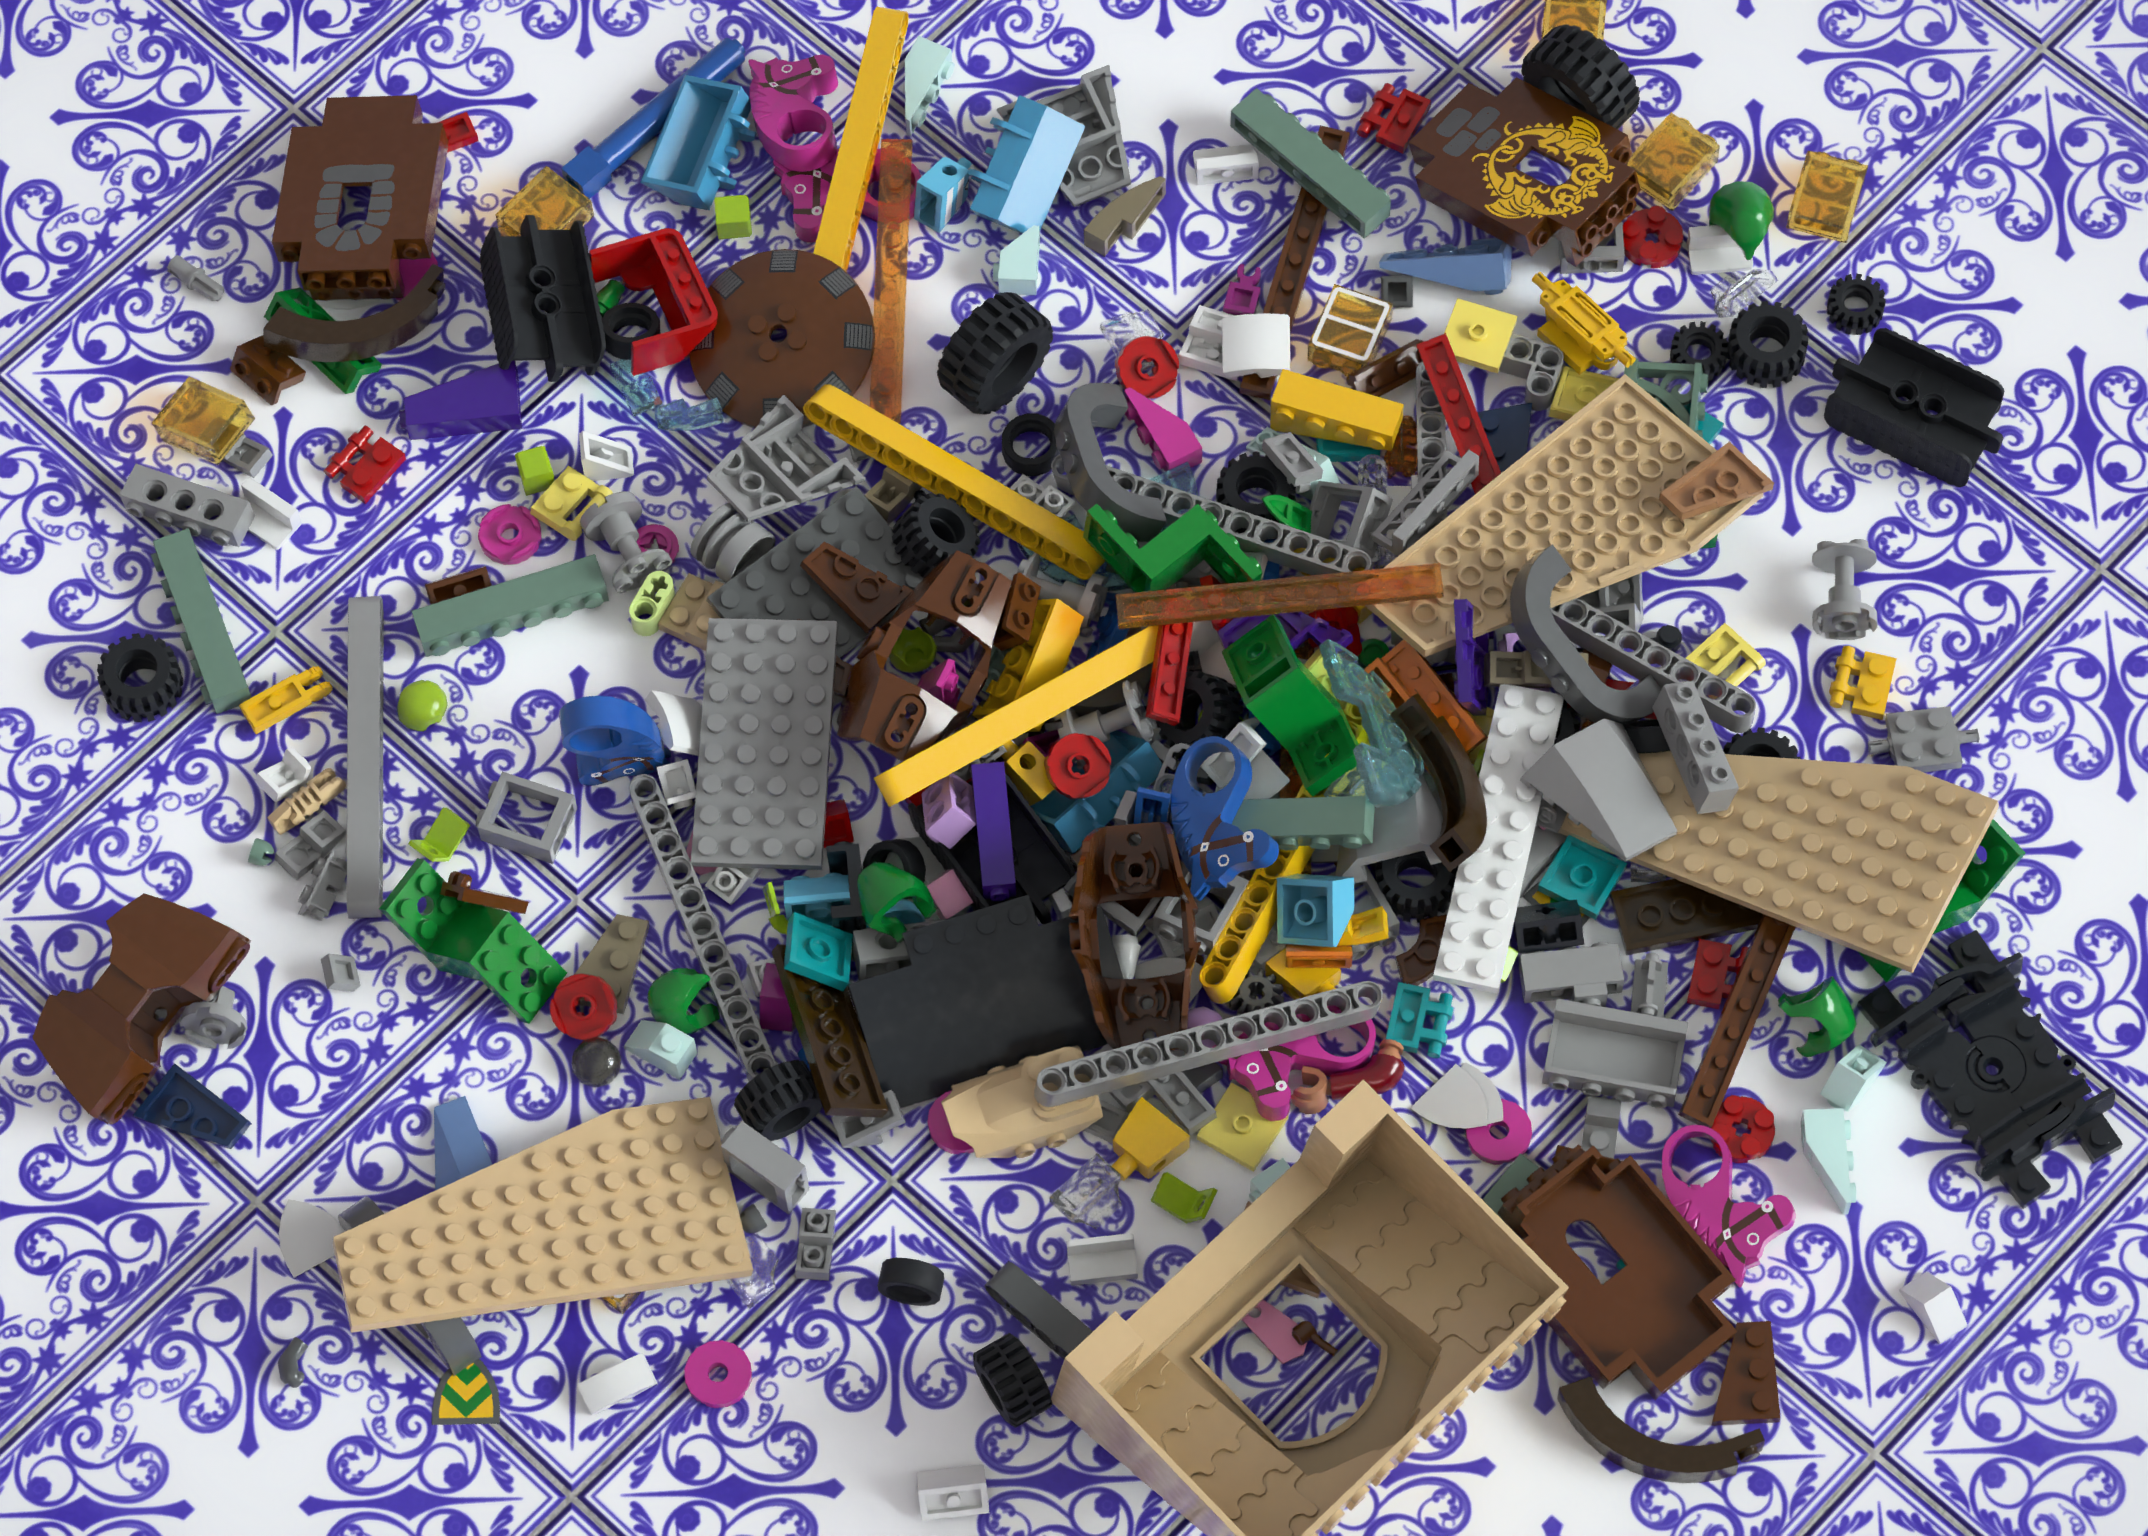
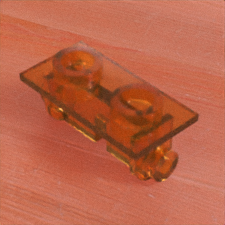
M1403 416L1392 451L1386 450L1384 463L1387 466L1388 479H1391L1397 472H1402L1404 477H1411L1417 471V449L1406 447V445L1415 446L1417 444L1416 422L1413 421L1412 416Z

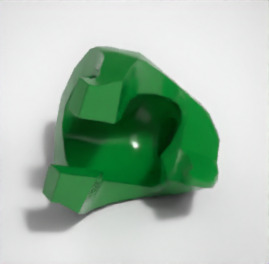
M1737 181L1724 185L1713 195L1710 202L1709 226L1718 225L1724 229L1742 250L1745 259L1751 260L1754 251L1762 242L1769 224L1774 218V207L1769 195L1762 187L1753 182Z
M874 862L864 868L858 876V893L865 923L875 931L892 936L898 943L903 941L902 933L907 932V928L896 917L883 916L898 901L912 896L913 903L925 919H929L937 910L927 886L917 877L890 863Z
M677 968L661 974L650 986L647 997L648 1008L656 1022L667 1023L690 1035L719 1020L718 1008L711 1003L702 1005L698 1012L693 1015L686 1014L689 1005L698 992L708 987L707 982L710 981V976L700 974L695 969Z
M1833 976L1825 979L1808 992L1795 996H1787L1784 992L1778 999V1006L1789 1017L1815 1018L1823 1025V1028L1819 1031L1809 1032L1805 1044L1796 1048L1804 1057H1812L1833 1050L1849 1038L1856 1028L1857 1023L1850 1002Z

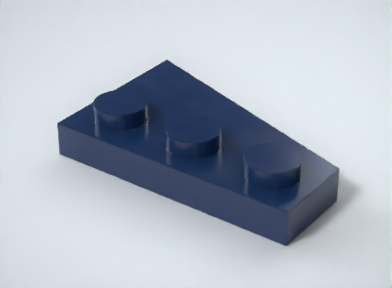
M1532 403L1477 412L1501 473L1527 453Z
M175 1063L133 1114L137 1119L228 1149L233 1148L252 1124Z

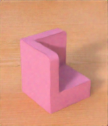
M953 869L945 871L941 877L927 885L933 902L937 906L935 912L940 920L949 919L974 903Z

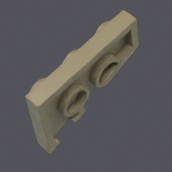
M619 914L612 920L575 974H589L603 978L615 993L617 999L616 1013L624 1014L650 925L648 920ZM584 997L579 999L580 1005L591 1007L590 1001L586 1002Z

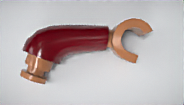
M1382 1040L1378 1053L1370 1057L1369 1062L1364 1067L1330 1074V1079H1327L1325 1074L1319 1069L1303 1066V1084L1314 1087L1304 1088L1300 1086L1296 1088L1291 1095V1102L1302 1113L1316 1114L1326 1108L1328 1096L1332 1095V1100H1342L1363 1079L1378 1095L1393 1089L1403 1076L1405 1066L1401 1061L1400 1055H1402L1404 1047L1395 1040Z

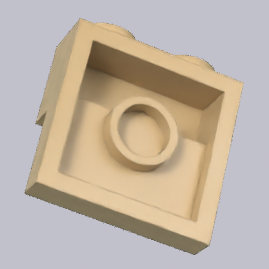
M688 573L659 621V630L706 651L709 618H720L706 600L709 595L723 586L724 583L715 580L714 584Z

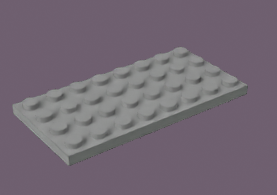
M709 618L691 851L693 867L822 870L838 638L837 621Z

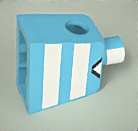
M943 157L917 181L914 209L915 220L938 233L942 231L968 196L970 176L967 174L970 169H974L973 164L968 159L960 158L955 162L948 157Z

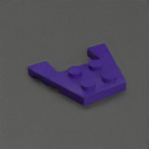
M1268 593L1264 594L1217 632L1223 648L1226 649L1259 623L1274 614L1281 622L1293 650L1308 638H1311L1332 659L1353 642V636L1349 631L1345 629L1338 630L1330 626L1328 621L1319 617L1315 619L1302 613V609Z
M1454 599L1455 663L1458 677L1454 684L1455 698L1473 716H1486L1489 687H1484V654L1492 651L1489 650V639H1494L1495 630L1476 637L1475 642L1473 640V605L1467 599Z

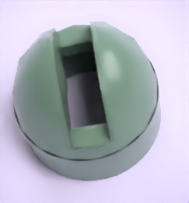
M256 838L249 854L248 863L259 866L268 865L272 859L265 855L266 853L274 854L272 845L265 840Z

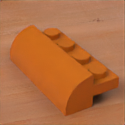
M1404 639L1385 656L1376 658L1354 677V680L1366 695L1372 698L1377 709L1429 774L1430 771L1422 757L1390 715L1413 695L1418 693L1437 719L1441 716L1445 718L1467 754L1488 738L1467 710L1459 703V700H1456L1455 695L1427 660Z

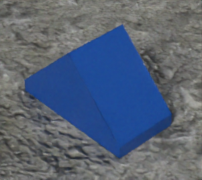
M1138 787L1134 824L1163 821L1169 823L1171 817V794Z

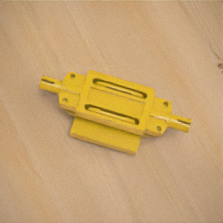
M1538 272V275L1535 274L1533 276L1532 282L1543 291L1540 295V304L1545 308L1547 321L1538 328L1537 336L1544 343L1558 347L1563 352V360L1579 375L1593 365L1600 370H1609L1617 364L1618 360L1626 368H1629L1635 362L1636 358L1624 348L1627 345V334L1619 328V324L1577 285L1572 288L1564 279L1551 282L1542 272Z

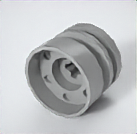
M727 503L715 510L703 522L691 543L690 553L697 561H701L706 568H715L716 576L727 583L774 548L776 540L774 535L759 523L747 522L730 503Z

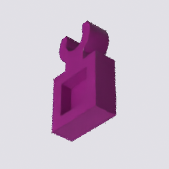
M1244 264L1238 266V283L1230 281L1223 312L1232 315L1255 314L1261 294V287H1256L1261 279V269L1259 267H1256L1253 276H1245Z

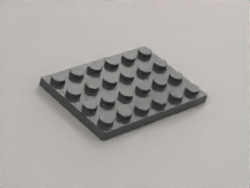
M856 486L709 595L706 601L720 618L837 621L836 655L842 658L867 639L875 627L869 633H866L804 571L800 564L823 542H826L856 558L859 564L875 573L879 571L887 575L888 580L901 587L905 585L914 590L924 578H922L920 573L917 572L915 574L912 572L911 567L901 561V555L897 554L894 549L897 545L892 542V536L894 535L892 528ZM902 603L876 626L880 628L884 626Z

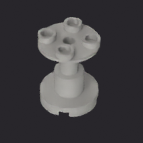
M628 491L606 496L607 503L600 507L594 503L584 512L580 519V525L588 539L592 541L606 540L611 550L620 551L625 563L612 576L613 586L619 594L640 588L650 573L665 571L672 564L670 555L663 549H652L642 552L636 542L639 538V533L634 524L642 514V506L634 494Z
M1854 539L1849 543L1821 541L1817 544V550L1812 555L1813 565L1824 572L1835 574V586L1831 587L1828 591V603L1820 605L1812 614V627L1817 634L1821 635V632L1824 631L1829 633L1830 639L1855 640L1866 637V630L1871 629L1874 632L1877 629L1876 609L1861 602V590L1854 586V573L1870 569L1877 561L1875 551L1868 547V541Z
M1034 553L1032 556H1029L1028 560L1022 559L1017 573H1022L1041 586L1040 599H1059L1084 616L1079 636L1089 638L1093 632V629L1089 627L1091 620L1098 622L1105 603L1108 588L1102 585H1106L1108 577L1094 573L1086 587L1067 580L1063 585H1059L1037 577L1040 564L1039 554Z
M1128 680L1122 684L1127 704L1103 715L1099 710H1096L1081 717L1070 707L1055 716V720H1062L1063 727L1058 729L1060 738L1069 734L1079 733L1094 736L1102 743L1110 740L1111 732L1133 723L1144 740L1147 742L1152 741L1154 736L1153 729L1157 728L1156 720L1145 717L1146 710L1141 701L1144 699V694L1138 681L1130 683ZM1083 759L1077 761V768L1079 770L1083 769L1086 762Z

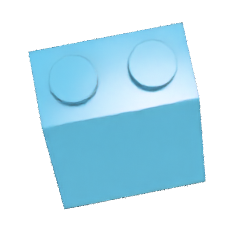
M829 873L824 877L818 878L796 876L791 880H784V906L787 920L793 912L833 926L831 906L851 905L848 875Z
M1310 874L1278 877V943L1337 947L1354 912V877Z

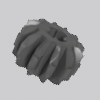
M1262 968L1255 976L1249 970L1237 993L1229 1002V1007L1231 1010H1238L1237 1015L1284 1003V997L1281 996L1283 986L1282 984H1275L1276 976L1274 974L1265 978ZM1257 994L1261 995L1262 999H1258ZM1251 995H1254L1256 1000L1252 999Z

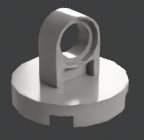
M222 986L211 1002H194L186 1006L180 1020V1027L184 1026L186 1028L184 1035L193 1042L208 1048L216 1049L217 1043L228 1044L227 1049L241 1045L245 1039L248 1027L245 1018L232 1008L235 991Z

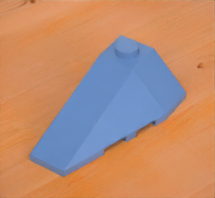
M1497 238L1471 240V245L1459 249L1451 243L1434 249L1433 253H1427V249L1424 248L1386 253L1379 261V266L1382 269L1475 292L1484 291L1486 295H1496L1507 289L1511 282L1512 246Z
M466 1096L434 1107L435 1190L492 1165Z

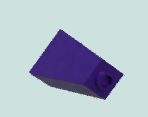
M511 361L507 370H502L498 363L405 397V410H399L401 429H407L409 440L522 429L519 376L516 361Z
M1004 762L972 764V789L977 823L976 831L983 898L997 902L1005 901L1010 897H1016V881Z

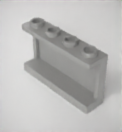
M1557 998L1542 1084H1548L1549 1087L1555 1090H1567L1568 1088L1581 1090L1582 1093L1589 1096H1600L1601 1094L1614 1096L1615 1099L1622 1102H1633L1634 1100L1647 1102L1648 1105L1655 1108L1674 1107L1688 1022Z

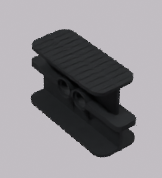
M526 215L520 227L521 236H500L498 228L491 227L485 237L480 253V269L486 292L487 307L489 308L492 334L494 335L497 361L502 370H507L511 361L544 360L548 381L558 382L563 373V367H585L586 374L590 376L594 375L600 366L606 349L605 332L603 331L600 306L598 305L597 291L582 221L575 220L570 230H538L535 215Z
M1887 328L1876 330L1873 342L1859 365L1844 358H1838L1834 364L1832 375L1840 383L1834 393L1829 395L1827 399L1824 419L1835 430L1843 432L1847 436H1851L1866 445L1872 446L1874 449H1878L1885 454L1887 453L1893 458H1897L1912 467L1918 468L1920 471H1924L1956 487H1963L1967 484L1970 473L1983 450L1994 454L1998 453L2002 445L2003 435L1989 428L1988 425L1994 415L2000 410L2005 391L2000 382L1990 376L1984 375L1980 371L1965 366L1961 362H1957L1950 357L1948 358L1944 354L1938 353L1931 348L1929 349L1925 345L1910 340ZM1897 397H1906L1909 401H1901ZM1927 410H1933V411L1937 412L1938 414H1936V415H1931V414H1928L1926 411H1927Z
M1005 773L1016 881V897H1010L1005 901L1029 894L1036 917L1042 924L1052 922L1051 914L1042 901L1063 888L1075 874V870L1065 851L1059 846L1051 832L1047 830L1045 824L1041 822L1039 816L1035 814L1033 808L1029 806L1022 793L1018 791L1016 785L1012 783L1010 777ZM914 803L908 804V813L915 831L918 832L919 837L924 840L927 847L936 856L944 870H954L974 902L971 904L972 909L976 911L1005 902L983 898L976 825L949 849L941 842L936 843L932 841L926 834L923 803L917 807Z

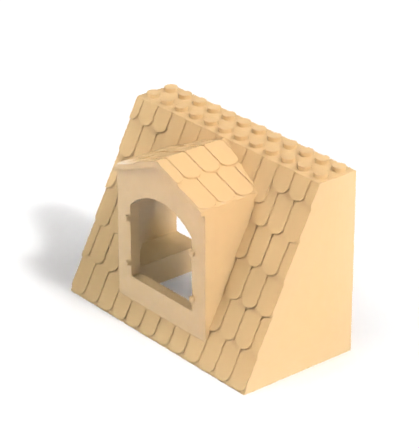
M1363 1079L1314 1125L1299 1160L1128 1320L1125 1321L1114 1311L1065 1357L1051 1400L1058 1410L1084 1430L1093 1440L1131 1470L1134 1475L1207 1536H1318L1321 1531L1327 1535L1341 1521V1518L1345 1515L1343 1510L1346 1507L1352 1511L1366 1497L1365 1495L1370 1491L1368 1486L1371 1483L1377 1487L1391 1473V1470L1397 1468L1398 1464H1401L1415 1450V1447L1420 1443L1418 1440L1420 1436L1426 1440L1440 1426L1439 1424L1444 1420L1442 1416L1444 1413L1450 1417L1469 1396L1467 1393L1469 1389L1475 1393L1489 1379L1488 1377L1493 1373L1491 1369L1493 1366L1499 1370L1513 1356L1512 1354L1518 1348L1516 1346L1518 1342L1521 1346H1524L1542 1326L1540 1322L1542 1319L1548 1323L1561 1310V1307L1566 1303L1563 1296L1569 1287ZM1299 1267L1310 1281L1379 1349V1361L1376 1377L1368 1397L1346 1422L1321 1436L1300 1441H1280L1201 1358Z

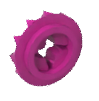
M658 524L646 525L637 530L639 538L636 542L642 552L648 551L647 549L651 548L652 544H654V539H656L658 548L668 552L672 563L675 562V557L679 552V544L673 531Z

